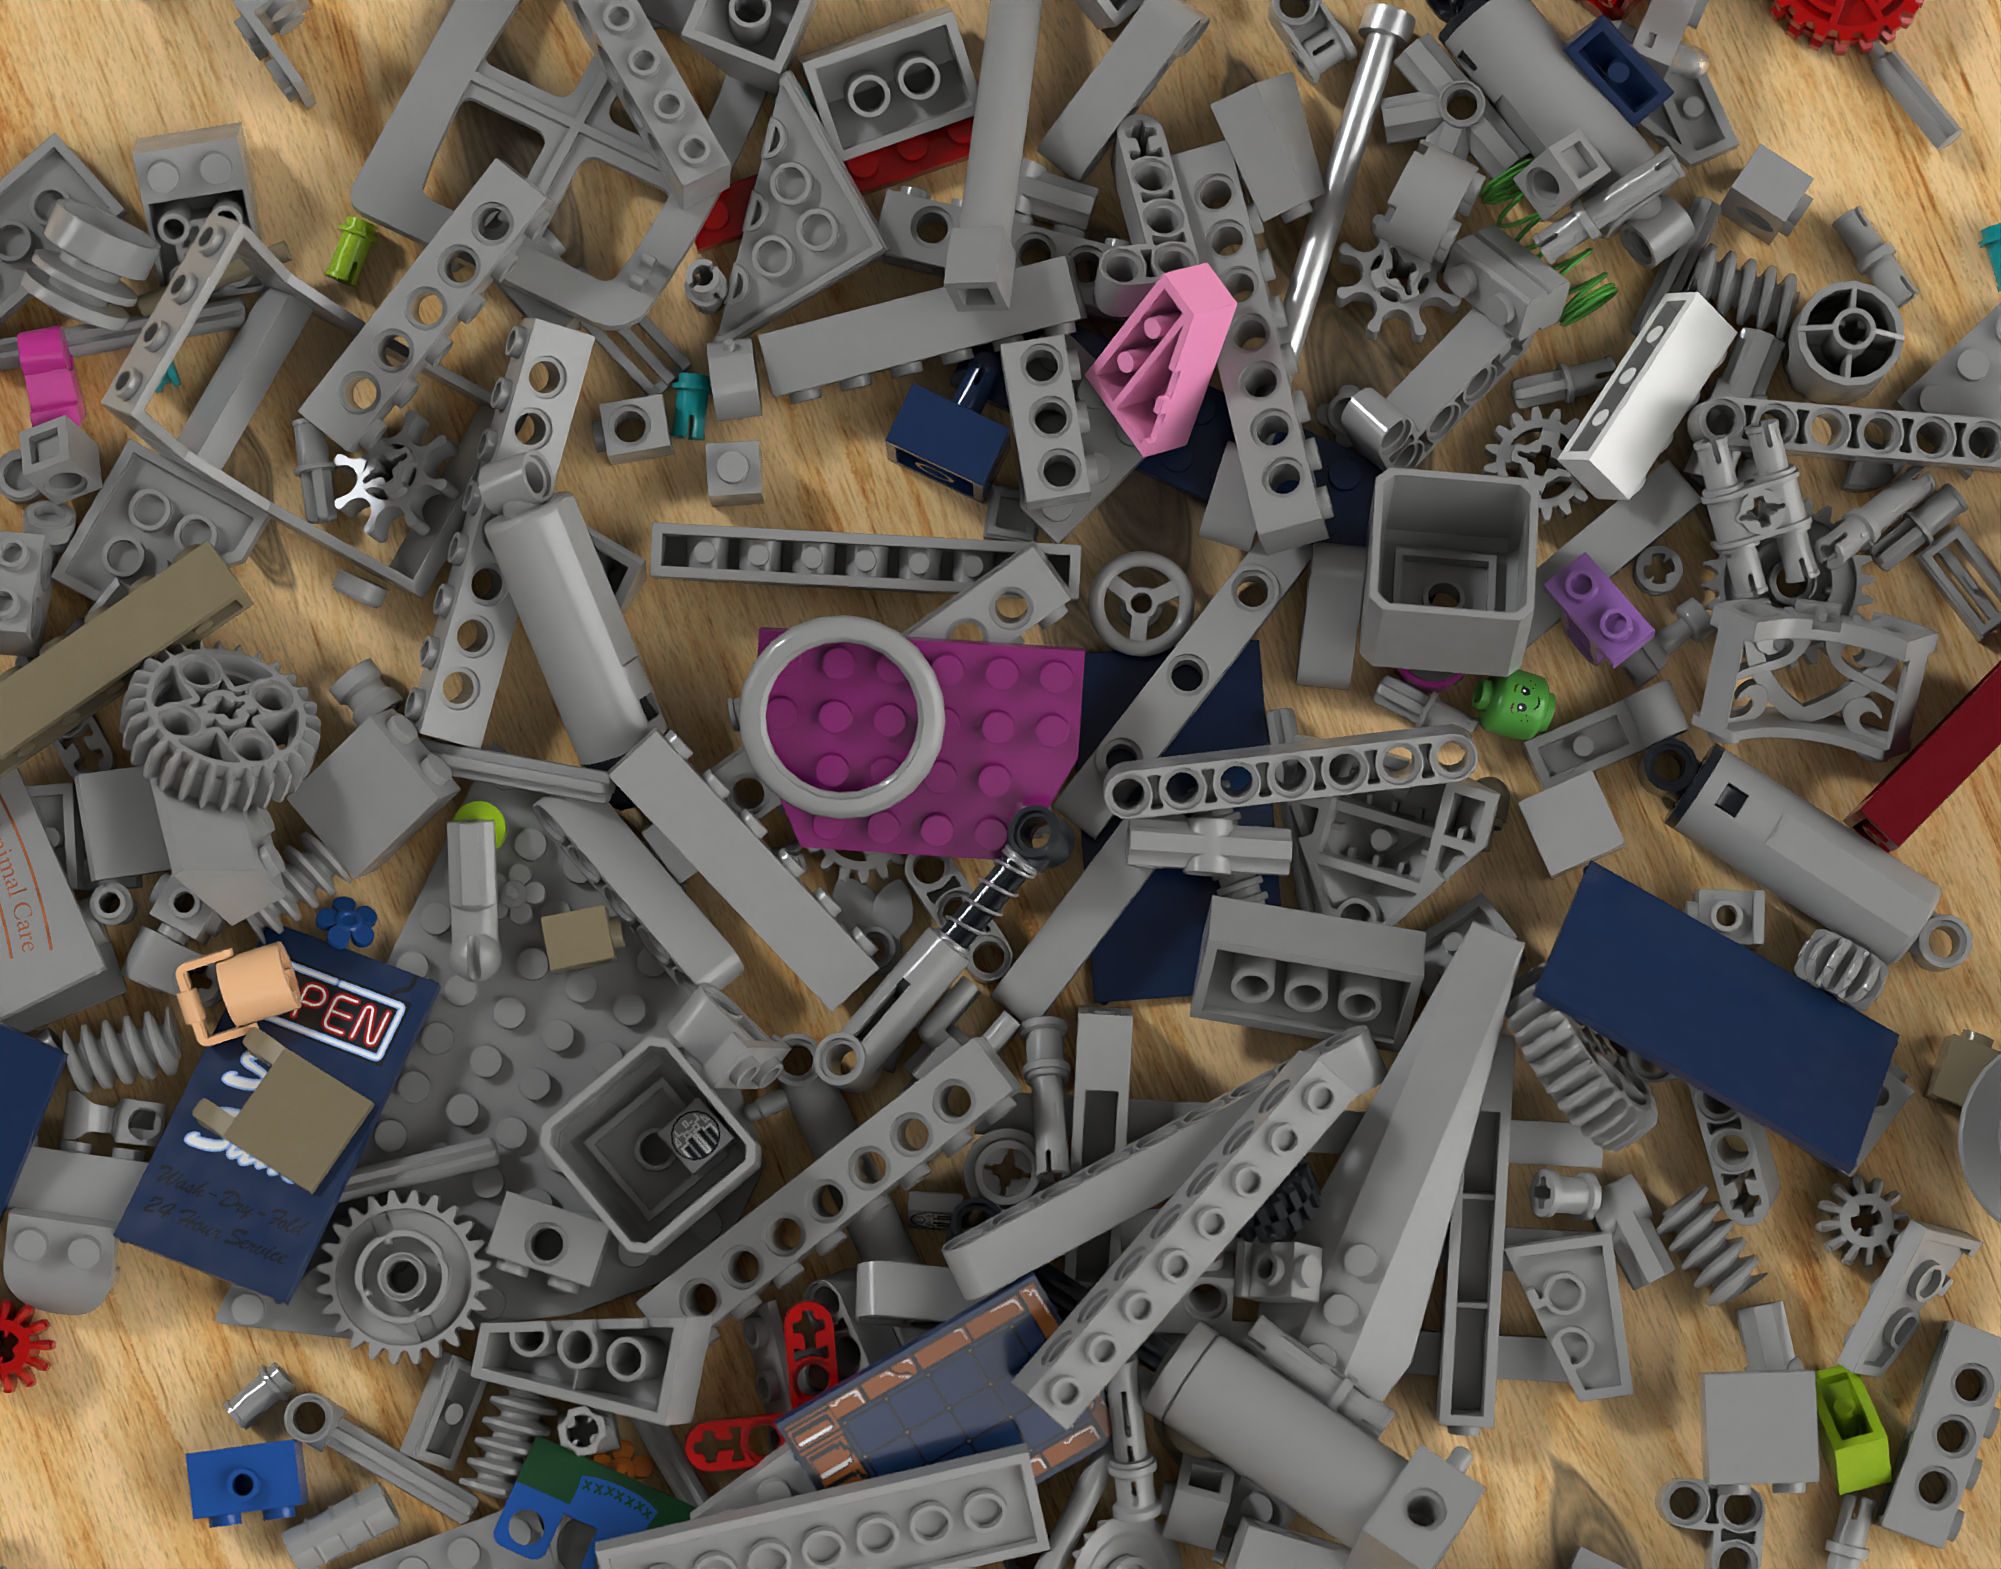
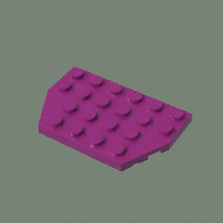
M760 627L757 658L771 641L789 629ZM904 636L920 650L935 672L943 694L945 728L941 749L930 773L909 796L893 807L867 817L833 819L811 815L787 804L780 798L801 847L1001 860L1002 849H1005V846L1008 845L1005 841L1008 839L1009 823L1014 814L1030 805H1040L1049 808L1078 759L1085 648ZM848 642L826 643L804 651L791 660L777 676L768 697L766 709L767 733L778 758L786 769L801 781L821 790L838 793L860 791L885 780L907 758L916 737L918 725L917 702L907 678L899 667L884 654L860 644ZM1036 825V826L1032 829V831H1031V833H1030V838L1032 837V835H1033V833L1035 832V830H1036V828L1038 827V825Z

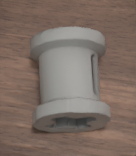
M1543 1168L1538 1170L1533 1177L1530 1187V1204L1535 1215L1548 1218L1552 1217L1555 1213L1573 1214L1580 1221H1589L1594 1218L1600 1208L1602 1199L1601 1185L1598 1182L1597 1176L1591 1172H1581L1576 1177L1559 1176L1556 1171Z

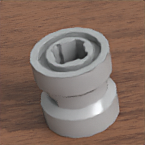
M370 658L348 670L329 690L340 705H348L352 710V720L358 727L369 716L392 708L397 711L405 701L394 687L386 686L382 682L381 671Z

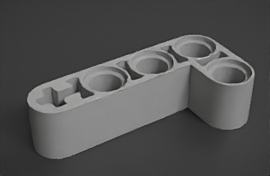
M1145 0L1038 146L1037 152L1074 181L1081 183L1085 180L1114 143L1117 127L1122 120L1137 112L1174 60L1187 54L1199 40L1211 19L1187 0Z
M1133 114L1122 120L1117 127L1111 158V169L1132 244L1110 248L1102 254L1099 260L1093 289V301L1102 313L1112 317L1131 316L1164 273L1199 265L1197 250L1164 130L1156 119L1145 114Z
M1473 307L1386 399L1373 388H1365L1352 397L1342 413L1341 423L1353 447L1382 471H1386L1390 467L1414 469L1524 355L1532 342L1533 335L1518 341L1503 328L1494 325L1486 315Z
M1629 1050L1628 1065L1639 1079L1646 1082L1678 1079V1077ZM1688 1084L1725 1214L1733 1222L1740 1225H1754L1761 1222L1767 1216L1780 1191V1182L1765 1127ZM1726 1135L1741 1137L1746 1142L1748 1151L1739 1152L1732 1149L1726 1141ZM1746 1184L1748 1192L1743 1193L1742 1189ZM1759 1195V1200H1755L1754 1196Z
M1672 1478L1661 1485L1656 1494L1655 1504L1658 1514L1664 1521L1682 1528L1707 1530L1704 1569H1720L1719 1560L1725 1550L1734 1547L1742 1551L1745 1557L1746 1564L1744 1569L1761 1568L1765 1505L1760 1493L1753 1487H1750L1751 1494L1744 1495L1750 1503L1749 1515L1744 1521L1733 1524L1724 1514V1504L1730 1495H1717V1485H1707L1701 1479ZM1680 1487L1690 1489L1696 1498L1694 1511L1685 1518L1676 1517L1669 1505L1672 1493Z

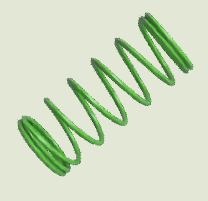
M1533 158L1518 163L1494 178L1482 188L1478 196L1483 204L1490 205L1516 197L1501 212L1496 225L1499 228H1511L1531 221L1514 239L1517 242L1542 218L1536 212L1520 220L1502 224L1501 221L1505 215L1525 197L1520 189L1508 195L1505 194L1518 187L1513 178L1534 160ZM1536 243L1525 246L1528 250L1540 247ZM1588 248L1561 263L1551 266V268L1558 270L1564 267L1559 272L1563 276L1591 254L1593 249ZM1540 251L1536 256L1540 259L1544 255ZM1603 272L1569 289L1568 295L1579 290L1581 291L1564 306L1562 315L1558 320L1560 326L1565 327L1579 321L1607 303L1618 293L1615 283H1608L1585 295L1605 279L1608 273Z

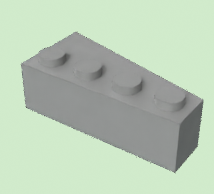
M713 1316L481 1323L470 1377L664 1426L692 1423Z

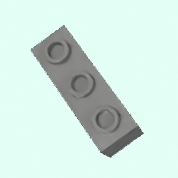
M1064 334L1000 344V357L1026 510L1090 501V485L1099 484V476L1094 452L1084 454L1081 433L1090 432V423L1086 401H1075L1072 381L1081 380L1077 349H1066ZM1046 358L1054 363L1057 372L1050 380L1036 381L1026 371L1028 364L1034 359ZM1055 410L1063 415L1066 424L1058 433L1047 434L1036 426L1035 420L1037 416L1043 411ZM1063 462L1073 469L1075 477L1066 486H1054L1044 476L1046 468L1052 463Z

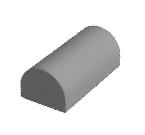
M442 1350V1357L436 1358L399 1450L400 1452L412 1458L453 1471L488 1381L470 1377L473 1365L472 1360Z

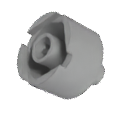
M1421 139L1417 151L1414 150L1387 202L1389 209L1384 218L1380 217L1373 235L1430 264L1433 259L1444 263L1462 225L1455 218L1458 213L1468 217L1482 190L1481 187L1486 176L1478 173L1479 167Z

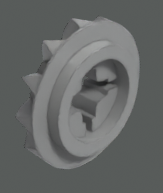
M1017 1128L991 1130L973 1143L965 1159L964 1180L970 1195L994 1202L1002 1212L1045 1190L1049 1183L1040 1182L1036 1179L1035 1137ZM1009 1148L1014 1149L1015 1166L1023 1169V1172L1031 1173V1177L1024 1175L1021 1178L1013 1177L1010 1186L1006 1188V1194L1000 1193L1002 1184H999V1174L991 1172V1169L983 1168V1166L1002 1164L1004 1156H1007Z

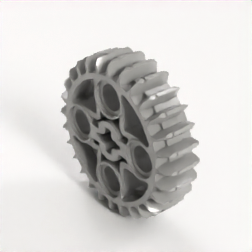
M197 640L193 644L192 650H188L182 643H177L172 650V654L163 649L156 660L152 658L145 659L140 670L134 672L128 690L125 692L121 706L119 731L124 735L123 748L132 751L131 763L133 765H145L143 769L145 779L160 778V791L163 792L171 787L179 791L178 798L180 802L187 795L199 799L200 809L208 801L218 803L222 813L227 809L228 804H236L239 810L244 813L248 809L250 802H253L260 809L266 808L270 798L275 802H282L287 792H296L301 781L307 778L320 745L321 720L316 716L317 704L314 701H308L309 689L307 687H295L296 674L282 675L279 673L281 667L279 661L270 665L262 662L261 651L252 657L242 653L241 645H238L234 651L223 649L220 640L214 644L213 648H205L203 643ZM161 701L164 703L162 706H155L157 702ZM284 744L286 745V748L284 750H279L277 746Z
M1543 962L1515 980L1505 1015L1509 1020L1507 1027L1515 1034L1514 1042L1522 1049L1525 1055L1524 1060L1529 1062L1536 1073L1534 1077L1540 1079L1546 1088V1094H1550L1558 1104L1559 1111L1563 1110L1568 1115L1571 1124L1577 1125L1583 1136L1591 1138L1594 1145L1601 1146L1606 1151L1618 1152L1645 1136L1656 1126L1658 1109L1655 1107L1656 1099L1650 1093L1652 1087L1646 1081L1639 1079L1631 1071L1628 1065V1049L1533 996L1535 984L1539 981L1546 964Z

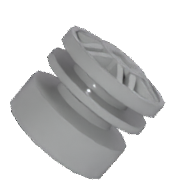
M58 199L44 230V235L62 251L60 253L47 249H36L32 256V261L40 269L27 268L21 285L30 294L68 318L114 331L123 330L129 319V314L121 306H134L138 295L122 282L120 278L146 280L161 245L139 228L107 212L81 202Z

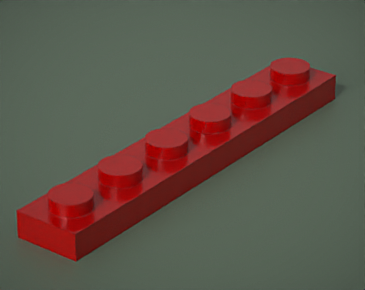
M974 116L843 161L862 196H866L964 162L969 157ZM758 174L730 183V188L722 191L694 241L698 254L742 239L744 232L742 227Z

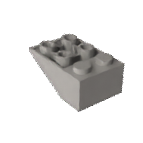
M242 122L137 139L132 157L149 236L161 245L155 260L160 287L170 284L210 213L243 223L262 241L252 170ZM234 254L231 260L237 259L239 257L236 254ZM252 275L213 290L209 299L263 291L265 284L256 275Z

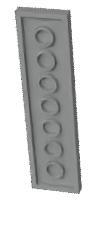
M1027 1443L595 1542V1552L600 1569H969L1050 1550Z

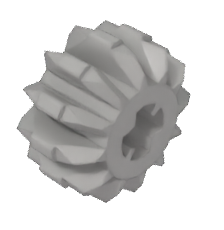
M1826 929L1815 930L1811 938L1805 941L1798 953L1799 958L1794 967L1797 977L1857 1011H1867L1873 1001L1878 999L1885 987L1884 982L1890 972L1886 964L1879 960L1877 956L1853 943L1851 940L1845 939L1837 933Z
M1852 1176L1849 1181L1850 1193L1839 1183H1835L1830 1187L1831 1194L1838 1204L1825 1200L1818 1203L1817 1208L1823 1213L1832 1215L1831 1221L1816 1223V1231L1828 1232L1833 1230L1835 1236L1825 1243L1824 1249L1827 1252H1833L1842 1245H1845L1841 1255V1262L1845 1265H1851L1855 1261L1858 1252L1864 1267L1875 1266V1250L1886 1260L1890 1259L1894 1253L1887 1239L1896 1241L1902 1230L1893 1228L1894 1222L1908 1220L1909 1212L1905 1210L1892 1212L1890 1206L1901 1198V1194L1897 1190L1887 1193L1883 1198L1880 1197L1883 1189V1179L1873 1178L1865 1191L1864 1181L1861 1176ZM1859 1206L1865 1208L1864 1215L1872 1214L1874 1219V1225L1866 1227L1865 1236L1859 1235L1862 1230L1861 1228L1853 1229L1851 1225V1217L1859 1215Z

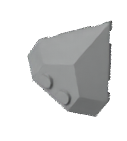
M1296 734L1294 735L1293 742L1325 738ZM1387 752L1383 759V766L1390 771H1400L1409 765L1411 759ZM1343 753L1337 755L1329 765V772L1336 777L1350 776L1357 768L1358 759L1351 754ZM1288 760L1282 783L1290 784L1299 780L1304 773V766L1296 760ZM1467 777L1464 780L1450 783L1286 801L1288 806L1291 805L1301 835L1299 841L1323 914L1388 926L1398 924L1487 846L1501 793Z

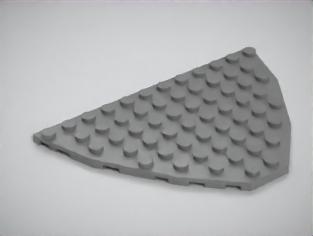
M494 742L489 749L490 751L509 754L502 746ZM474 780L462 806L473 801L488 802L501 811L507 823L506 839L503 845L496 851L497 873L503 874L510 881L508 875L511 867L515 864L526 865L532 871L531 882H540L544 885L546 899L538 906L528 904L533 910L534 917L525 925L518 926L514 924L510 919V914L506 919L498 921L499 943L503 958L501 967L494 976L481 982H469L461 978L451 967L449 958L452 945L448 838H446L386 963L426 979H433L442 988L355 1168L486 1137L494 1138L499 1152V1164L496 1166L395 1190L399 1194L402 1203H406L412 1190L420 1192L422 1205H426L433 1195L440 1196V1211L442 1213L454 1205L460 1208L456 1220L458 1225L468 1221L475 1222L476 1226L469 1234L471 1241L486 1240L487 1245L477 1253L478 1260L492 1262V1267L480 1272V1279L492 1284L493 1289L480 1291L477 1294V1298L488 1307L487 1311L472 1310L469 1316L477 1326L476 1329H478L481 1323L522 1322L577 1314L661 1283L740 1221L767 1163L762 1152L761 1168L657 1256L628 1252L612 1233L595 1287L591 1288L581 1285L578 1295L547 1285L550 1274L530 1268L526 1278L495 1268L499 1257L487 1254L486 1251L507 1191L603 1222L540 1146L541 1125L648 1036L670 1039L698 1072L703 1066L671 1035L667 1028L668 1022L689 997L680 989L622 920L625 947L616 949L619 962L556 975L550 970L540 917L599 905H605L609 909L610 917L618 915L537 820L533 812V804L544 797L546 793ZM712 1088L759 1144L752 1122L748 1121L744 1113L746 1104L741 1090ZM658 1134L648 1136L641 1147L642 1156L650 1165L665 1163L672 1153L671 1148ZM389 1191L371 1196L375 1197L382 1206L387 1205ZM370 1196L337 1204L288 1306L276 1304L271 1299L231 1284L214 1320L228 1325L351 1339L354 1334L352 1330L336 1334L333 1331L341 1319L339 1314H323L322 1310L333 1301V1297L330 1294L317 1292L318 1287L330 1281L328 1274L317 1270V1265L332 1261V1255L322 1248L323 1243L338 1244L340 1242V1237L333 1228L334 1224L350 1227L353 1224L348 1211L351 1207L361 1211L363 1214H367L369 1212L368 1197ZM547 1229L537 1236L535 1251L541 1259L545 1261L553 1260L562 1252L563 1239L556 1230ZM409 1261L398 1264L391 1276L393 1286L401 1293L413 1290L419 1279L417 1268ZM460 1327V1328L457 1330V1332H459V1331H465V1330H468V1329H464V1328Z

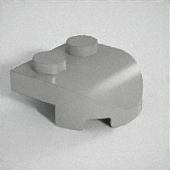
M13 1207L8 1213L3 1264L4 1278L7 1286L19 1300L42 1311L62 1315H82L95 1310L110 1293L119 1275L120 1267L116 1266L119 1239L113 1236L119 1222Z

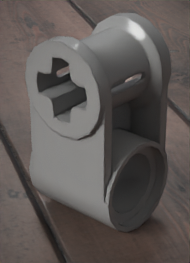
M1271 0L1268 8L1270 24L1288 49L1295 66L1310 85L1319 82L1320 74L1343 59L1351 61L1357 57L1356 49L1347 32L1332 16L1322 0H1301L1307 8V13L1300 18L1286 16L1279 6L1282 0Z
M141 926L119 975L162 994L166 992L177 997L176 993L180 992L176 980V969L183 962L204 955L186 948L170 937ZM216 962L188 971L191 977L193 973L203 974L206 968H208L206 976L213 980L212 986L209 990L205 988L198 990L203 1007L214 1006L223 999L217 978Z

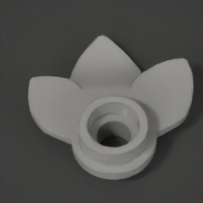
M849 877L845 883L839 881L838 878L833 890L832 899L839 905L842 911L835 917L849 931L858 926L871 940H880L885 944L884 955L876 959L880 968L871 976L887 974L898 964L901 958L902 945L900 937L907 931L913 921L914 910L908 888L902 880L898 879L888 884L876 896L870 888Z

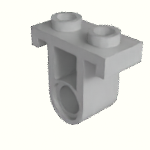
M704 982L697 987L667 1024L671 1035L703 1066L698 1074L712 1088H764L772 1083L783 1069L781 1061L791 1050L777 1034L769 1037L726 994Z

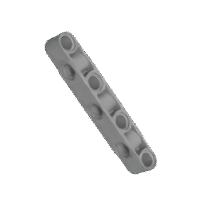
M1260 539L1257 541L1053 805L1054 809L1093 839H1097L1115 816L1107 808L1103 793V780L1109 770L1106 764L1108 754L1117 749H1125L1133 754L1135 760L1160 758L1310 565L1313 546L1311 543L1266 555ZM1255 582L1265 590L1266 601L1260 606L1248 607L1238 599L1237 588L1243 583ZM1183 665L1192 666L1200 673L1201 685L1192 691H1182L1174 685L1171 678L1172 672L1177 667ZM1126 778L1120 780L1113 788L1112 793L1118 800L1126 802L1140 783L1134 779Z

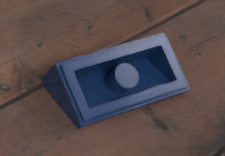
M1605 14L1596 18L1564 42L1563 51L1633 128L1674 94L1672 88Z

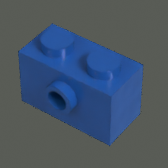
M296 1439L186 1454L193 1519L208 1517L209 1528L242 1524L241 1513L262 1510L263 1521L296 1516L295 1505L309 1503L302 1442Z

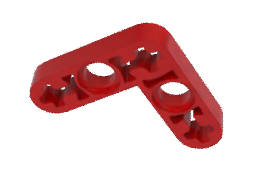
M815 1300L796 1302L788 1309L784 1316L783 1330L791 1410L819 1395H808L802 1392L798 1386V1375L805 1366L816 1364L826 1369L829 1375V1383L824 1391L839 1383L832 1317L824 1305ZM812 1310L815 1319L824 1321L823 1328L815 1330L814 1340L816 1349L827 1346V1356L808 1354L794 1359V1349L806 1350L805 1338L802 1332L793 1331V1323L802 1320L803 1311ZM790 1411L699 1421L689 1429L685 1436L684 1447L687 1458L693 1466L702 1471L755 1467L769 1454L759 1455L751 1450L748 1445V1436L751 1430L762 1424L774 1427L780 1436L779 1445L776 1448L778 1449L786 1441L775 1425L774 1420ZM741 1426L739 1443L744 1455L743 1458H732L733 1447L717 1449L715 1453L716 1458L712 1460H705L703 1451H694V1443L703 1440V1432L713 1431L717 1440L733 1439L729 1428Z

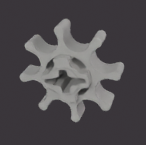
M1378 214L1374 216L1370 228L1372 234L1380 217L1384 218L1383 215ZM1377 236L1375 238L1378 246L1369 252L1357 251L1350 244L1342 243L1337 254V261L1357 269L1361 280L1353 286L1338 288L1334 302L1339 308L1352 301H1362L1371 306L1374 311V318L1368 323L1365 337L1368 340L1374 341L1377 339L1380 325L1384 321L1397 318L1403 320L1409 326L1412 342L1420 344L1423 342L1427 331L1419 316V312L1423 308L1436 306L1444 310L1448 315L1456 314L1461 302L1460 297L1444 292L1440 289L1436 280L1438 275L1445 272L1449 255L1444 263L1433 259L1430 264ZM1377 264L1379 268L1371 271L1373 266ZM1392 268L1400 280L1408 278L1405 290L1398 279L1389 280ZM1426 288L1422 294H1419V289Z
M413 410L406 412L404 426L396 436L388 438L386 429L379 441L362 457L350 459L343 454H338L334 459L335 465L349 475H357L354 489L349 494L337 498L334 502L335 507L350 518H355L363 509L371 507V516L364 526V532L379 543L387 541L390 525L397 517L405 515L407 526L422 536L427 535L430 527L422 516L423 506L426 504V501L434 495H444L451 500L456 499L459 495V490L444 478L436 479V470L439 464L444 459L457 455L459 451L458 446L444 435H439L430 444L422 446V437L429 427V422Z

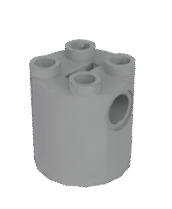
M1854 280L1835 282L1819 290L1804 306L1787 329L1785 335V345L1782 350L1783 367L1792 390L1797 394L1804 395L1810 401L1826 405H1847L1867 397L1900 357L1905 340L1903 318L1893 300L1876 286Z

